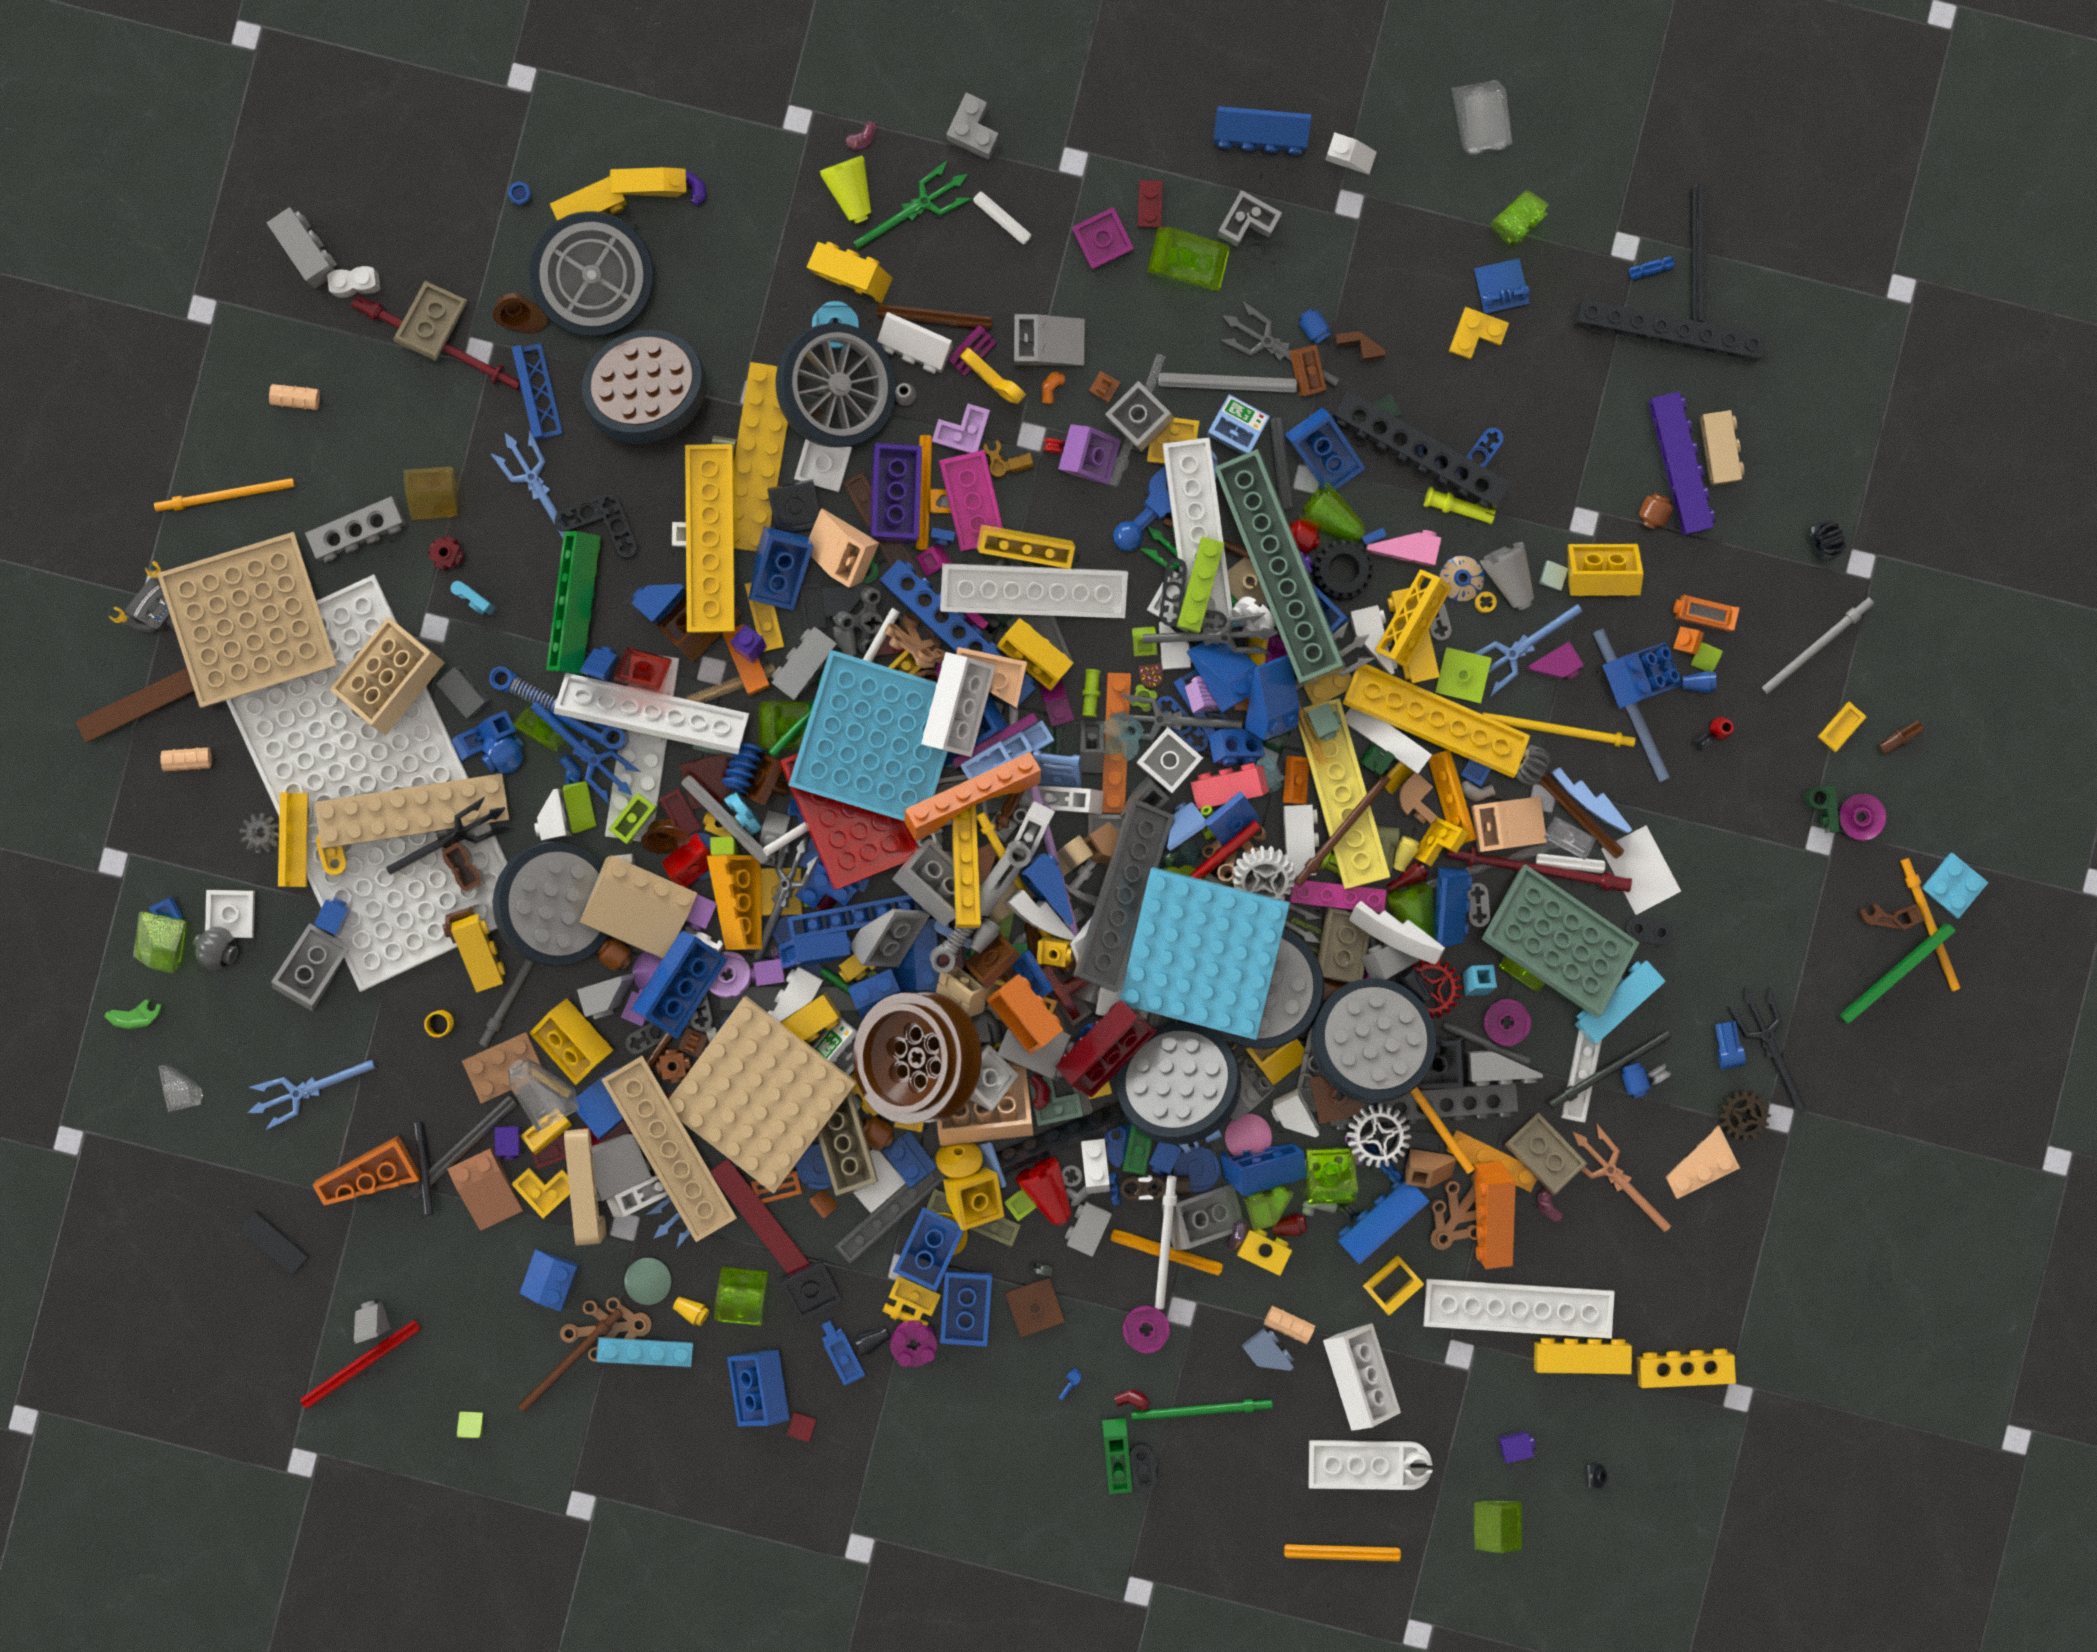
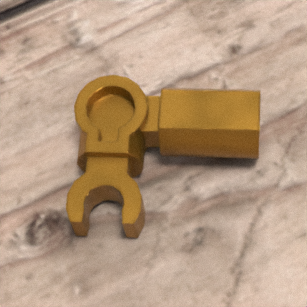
M998 440L995 441L997 447L994 451H990L987 444L983 446L985 454L990 457L988 459L990 473L995 479H1003L1008 472L1013 474L1034 468L1030 452L1008 458V461L1005 462L1003 456L999 455L1001 444Z

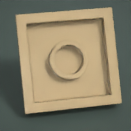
M1243 558L1227 571L1230 593L1238 600L1242 597L1256 599L1254 604L1258 606L1263 603L1266 597L1251 560Z

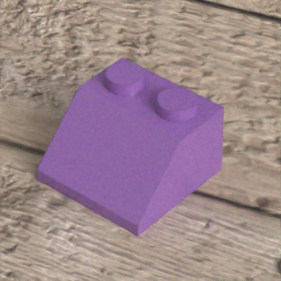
M1070 424L1058 469L1077 477L1109 485L1121 440L1091 427Z

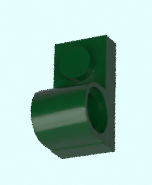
M1372 743L1359 760V764L1380 779L1394 761L1395 755L1389 751L1385 752Z
M1836 785L1816 787L1808 790L1805 794V803L1811 809H1823L1824 814H1821L1820 822L1821 827L1825 828V833L1839 832ZM1816 792L1821 793L1823 797L1820 805L1813 801V795Z

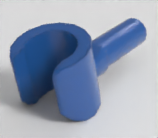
M1076 1368L1066 1375L1070 1383L1067 1384L1059 1396V1399L1064 1401L1070 1390L1082 1378L1081 1373Z

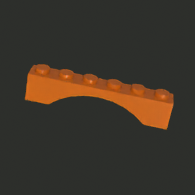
M1028 752L905 809V824L915 841L937 832L955 816L978 803L1000 795L1021 793L1040 784L1041 769L1032 754Z

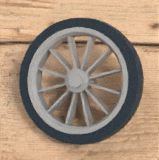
M829 323L814 326L804 331L787 346L777 367L775 380L776 395L784 417L798 434L817 445L824 447H850L857 445L876 434L886 423L892 412L896 396V380L890 359L882 346L870 334L855 326ZM830 342L843 344L837 369ZM820 343L823 345L828 370L811 351L812 348ZM849 348H852L860 354L861 358L846 373H843ZM805 356L823 377L799 369ZM865 361L872 377L851 381L849 376ZM798 375L822 383V385L818 388L798 392ZM873 379L874 396L851 388V384ZM817 391L822 396L806 410L799 395ZM849 394L872 402L867 414L861 410ZM829 396L823 423L821 424L810 414ZM835 401L842 429L829 427ZM844 401L861 420L851 428Z

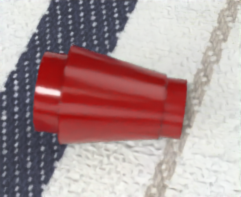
M1726 717L1714 719L1710 726L1711 734L1718 740L1728 739L1734 729L1733 723ZM1724 723L1728 727V730L1726 731L1722 729V725Z

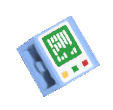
M1229 394L1211 425L1207 436L1244 455L1252 451L1270 416Z

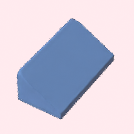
M988 1141L977 1145L983 1157L981 1166H986L996 1172L999 1187H1006L1007 1182L993 1143Z

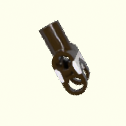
M1171 1175L1177 1178L1175 1189L1177 1197L1190 1196L1189 1175ZM1126 1176L1120 1182V1190L1122 1195L1130 1200L1158 1199L1166 1193L1167 1176ZM1129 1182H1134L1137 1185V1189L1133 1193H1127L1124 1190L1125 1185ZM1152 1184L1157 1185L1155 1190L1151 1188Z

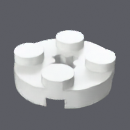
M1242 597L1231 610L1232 616L1266 613L1254 623L1250 620L1239 622L1243 627V631H1260L1263 627L1276 630L1273 629L1276 626V622L1272 613L1264 605L1259 607L1254 604L1256 601L1254 598Z

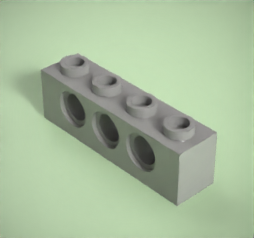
M391 496L305 534L315 558L319 561L329 562L336 559V554L343 551L350 553L359 549L358 545L364 542L371 544L380 540L379 536L388 533L392 535L402 530L401 527L406 525L396 499ZM377 516H382L384 520L383 525L375 528L373 520ZM360 525L362 533L357 537H353L352 528ZM339 534L340 543L332 546L330 544L331 537Z

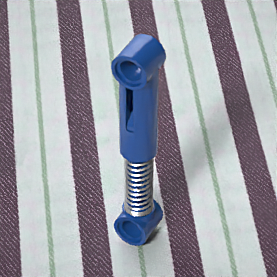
M501 666L491 671L489 681L495 689L508 694H514L518 698L525 699L526 702L529 701L532 704L537 701L560 723L607 748L617 751L627 746L629 735L624 729L590 722L603 729V732L600 733L585 725V720L554 714V707L557 701L555 696L551 697V694L548 695V692L544 693V690L537 689V686L533 687V684L526 683V680L523 681L519 678V675L508 668ZM506 673L508 680L506 684L500 685L499 677ZM614 732H618L620 735V740L616 744H612L610 741V737Z

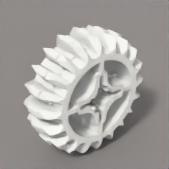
M1261 845L1260 851H1256L1252 847L1251 854L1244 852L1243 859L1237 858V866L1233 868V874L1236 876L1232 881L1236 889L1275 899L1279 898L1284 901V894H1290L1291 887L1295 885L1294 878L1296 873L1293 870V862L1290 861L1287 854L1283 855L1280 849L1274 852L1272 846L1265 850ZM1252 869L1253 875L1250 876V880L1246 882L1245 878L1248 872ZM1282 871V876L1277 883H1275L1274 879L1278 876V873Z
M1378 1103L1377 1111H1374L1373 1105L1370 1104L1368 1105L1369 1113H1366L1361 1108L1360 1112L1363 1117L1353 1116L1357 1124L1349 1123L1348 1126L1355 1130L1354 1132H1347L1348 1137H1354V1140H1350L1348 1145L1357 1146L1351 1152L1353 1155L1361 1152L1358 1157L1360 1162L1367 1157L1366 1165L1368 1166L1375 1160V1166L1379 1168L1381 1160H1383L1385 1166L1388 1167L1390 1165L1389 1158H1392L1395 1163L1398 1162V1159L1395 1157L1397 1152L1402 1157L1405 1155L1400 1150L1401 1146L1409 1148V1144L1403 1142V1140L1411 1139L1410 1134H1404V1131L1409 1130L1410 1126L1401 1125L1406 1121V1118L1402 1116L1397 1119L1400 1114L1399 1110L1396 1109L1390 1114L1392 1110L1390 1105H1387L1385 1111H1383L1382 1104ZM1378 1117H1386L1392 1120L1396 1127H1381ZM1371 1119V1131L1360 1137L1363 1125ZM1376 1126L1382 1133H1385L1381 1143L1376 1138H1373L1374 1132L1377 1131ZM1398 1134L1394 1147L1387 1152V1140ZM1361 1144H1377L1380 1154H1372L1366 1151Z

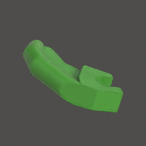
M145 999L140 1005L129 1012L120 1010L108 1011L105 1014V1018L114 1026L128 1030L147 1027L160 1015L163 1005L157 1004L155 1010L151 1011L149 1009L151 1000Z

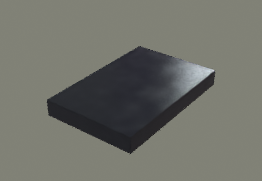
M1376 1126L1377 1131H1375L1374 1138L1381 1143L1385 1133H1382ZM1407 1130L1404 1131V1134H1410L1411 1139H1404L1403 1142L1408 1143L1409 1148L1402 1146L1400 1148L1405 1155L1402 1157L1397 1152L1395 1157L1398 1159V1162L1395 1163L1392 1158H1389V1160L1395 1165L1394 1168H1397L1402 1173V1177H1406L1405 1166L1410 1149L1444 1154L1445 1142L1439 1133ZM1398 1134L1387 1140V1152L1394 1147ZM1373 1161L1370 1172L1385 1174L1380 1168L1375 1166Z

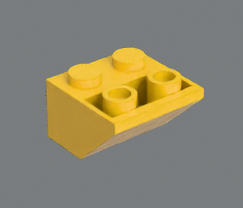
M1298 1039L1277 1048H1244L1272 1085H1275L1302 1064L1305 1052Z

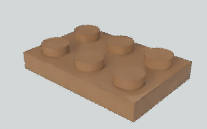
M528 1032L462 1061L480 1103H484L546 1075Z

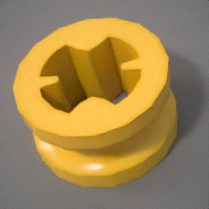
M1487 591L1477 595L1474 602L1476 609L1481 613H1489L1496 607L1497 603L1494 594ZM1481 597L1484 599L1489 597L1491 599L1489 602L1492 604L1490 608L1487 606L1482 608L1480 606L1482 603L1480 601Z

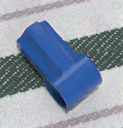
M1736 1021L1715 1024L1719 1045L1718 1060L1721 1069L1745 1066L1746 1057L1744 1049L1740 1045Z

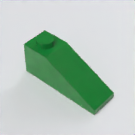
M1126 1418L1102 1420L1109 1494L1132 1492Z

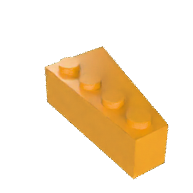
M752 855L707 856L725 950L762 949L760 863Z

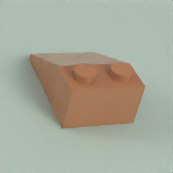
M494 1147L447 1169L459 1195L480 1231L524 1211L499 1157L495 1156Z

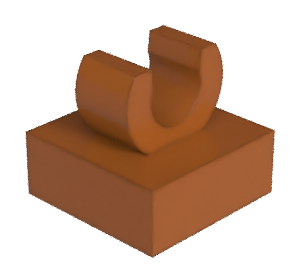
M1100 371L1090 387L1089 393L1109 404L1121 382Z
M687 1027L678 1049L699 1058L708 1037Z

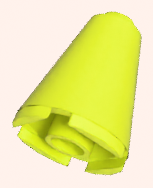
M863 156L821 170L822 179L849 221L854 219L855 223L867 220V214L871 213Z

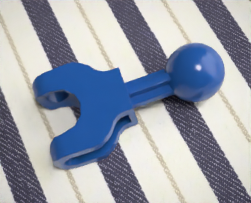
M1165 466L1149 482V497L1143 504L1146 508L1133 522H1122L1115 528L1113 540L1119 549L1123 551L1137 549L1143 540L1142 531L1155 518L1160 521L1165 516H1172L1169 492L1166 489L1167 476Z

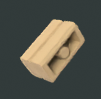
M957 965L947 973H940L936 989L937 994L944 995L955 1001L965 1010L969 1017L984 1011L985 999H987L988 990Z

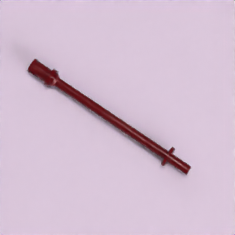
M359 294L355 296L356 300L353 299L351 307L368 315L369 319L373 321L381 319L398 329L401 326L403 320L384 311L382 304L378 302L373 303ZM448 343L445 344L443 352L491 376L492 384L495 385L499 380L516 390L520 387L519 380L503 372V365L494 368Z
M1471 847L1469 852L1458 850L1457 853L1448 849L1446 855L1447 858L1468 861L1467 866L1469 868L1474 863L1520 870L1526 864L1539 874L1598 884L1605 891L1613 889L1629 893L1632 886V878L1614 876L1611 872L1595 875L1477 854L1475 847Z

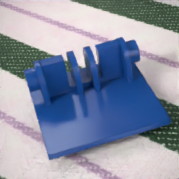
M1520 258L1474 268L1484 314L1530 304L1528 297L1530 291L1529 287L1525 284Z

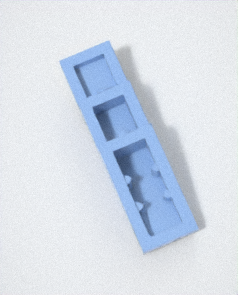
M1040 721L1025 731H1020L1005 741L998 742L960 766L967 778L972 779L1028 752L1033 754L1034 750H1041L1055 741L1044 722Z
M1560 767L1550 773L1551 777L1581 807L1592 815L1624 833L1632 831L1631 827L1604 793H1600L1595 797L1582 780L1573 785Z

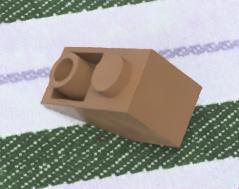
M1110 822L1083 839L1093 853L1090 859L1093 862L1109 866L1119 835L1116 828Z
M1410 1149L1405 1166L1406 1185L1431 1188L1451 1178L1456 1157Z

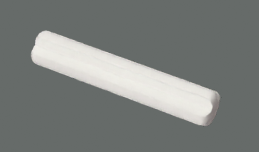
M980 191L974 197V203L1020 243L1026 244L1030 240L1031 234L987 195Z
M1537 854L1536 864L1593 873H1604L1605 861L1548 854Z

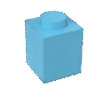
M1494 965L1471 966L1462 973L1465 996L1488 995L1497 988Z

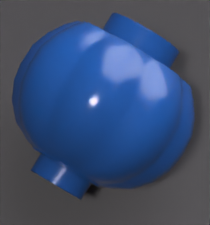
M508 735L496 741L488 737L482 746L484 756L481 757V760L491 773L495 770L503 775L513 773L522 763L523 753L521 748L524 744L517 735L513 737Z

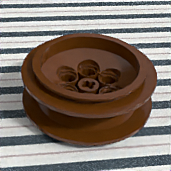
M930 992L898 993L884 998L874 1005L864 1017L855 1038L853 1065L858 1086L870 1106L880 1115L894 1122L904 1124L937 1122L951 1117L969 1101L975 1091L981 1072V1045L971 1018L960 1005L941 994Z

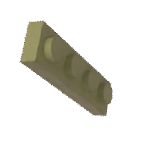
M934 1188L926 1209L934 1213H949L953 1215L947 1203L945 1192ZM1003 1217L970 1229L1012 1247L1021 1224Z

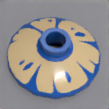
M1455 556L1447 560L1439 573V577L1452 586L1447 597L1457 602H1466L1476 598L1482 591L1485 583V575L1481 565L1475 559L1468 556ZM1460 574L1466 575V582H1461L1458 577Z

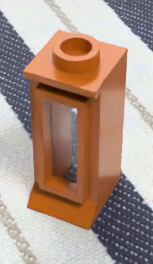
M1683 595L1680 597V600L1676 599L1673 613H1676V620L1731 632L1735 629L1740 607Z

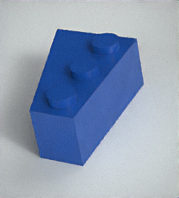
M1295 1144L1264 1147L1265 1152L1250 1154V1150H1242L1243 1155L1228 1156V1152L1220 1153L1223 1179L1243 1196H1251L1265 1189H1275L1277 1186L1285 1183H1295L1299 1179L1306 1178L1304 1151Z

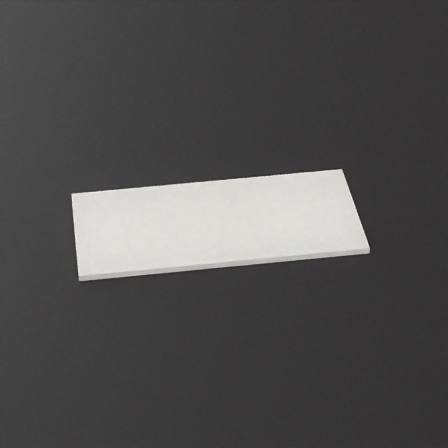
M376 575L369 576L317 600L337 663L336 667L226 700L278 815H280V792L309 793L307 878L321 908L326 899L333 900L336 897L347 902L345 907L351 909L340 935H334V937L350 947L345 956V961L360 992L457 948V944L452 943L451 938H447L443 931L442 924H445V915L472 906L475 914L479 913L481 920H486L489 932L498 929L493 915V894L498 877L508 863L494 835L476 844L465 839L458 842L468 848L472 855L473 864L481 870L484 876L485 884L471 892L464 891L457 884L454 871L444 862L442 851L445 849L443 847L392 875L388 873L387 866L437 840L436 834L446 833V830L345 845L343 846L347 860L345 871L340 875H330L323 869L316 844L319 831L314 802L469 778L427 686L387 735L372 727L330 690L331 686L385 619L390 617L397 623ZM490 823L481 824L468 831V833L478 837L491 831L492 827ZM334 859L331 862V866L337 868L339 861Z

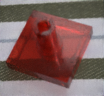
M1050 965L1043 968V973L1071 1019L1075 1020L1081 1016L1071 999V995L1089 983L1076 977H1072L1063 983L1059 981Z

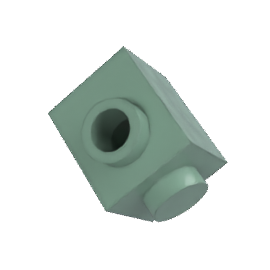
M1329 703L1310 710L1306 714V718L1317 741L1323 739L1324 742H1327L1337 737L1336 733L1339 732V725L1342 722L1337 711L1333 712Z

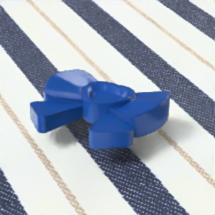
M1111 1172L1109 1184L1112 1187H1110L1109 1192H1112L1113 1205H1122L1119 1183L1117 1181L1118 1172Z

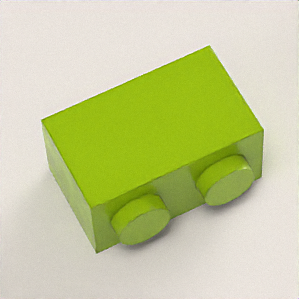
M637 792L608 830L624 843L630 845L658 807Z

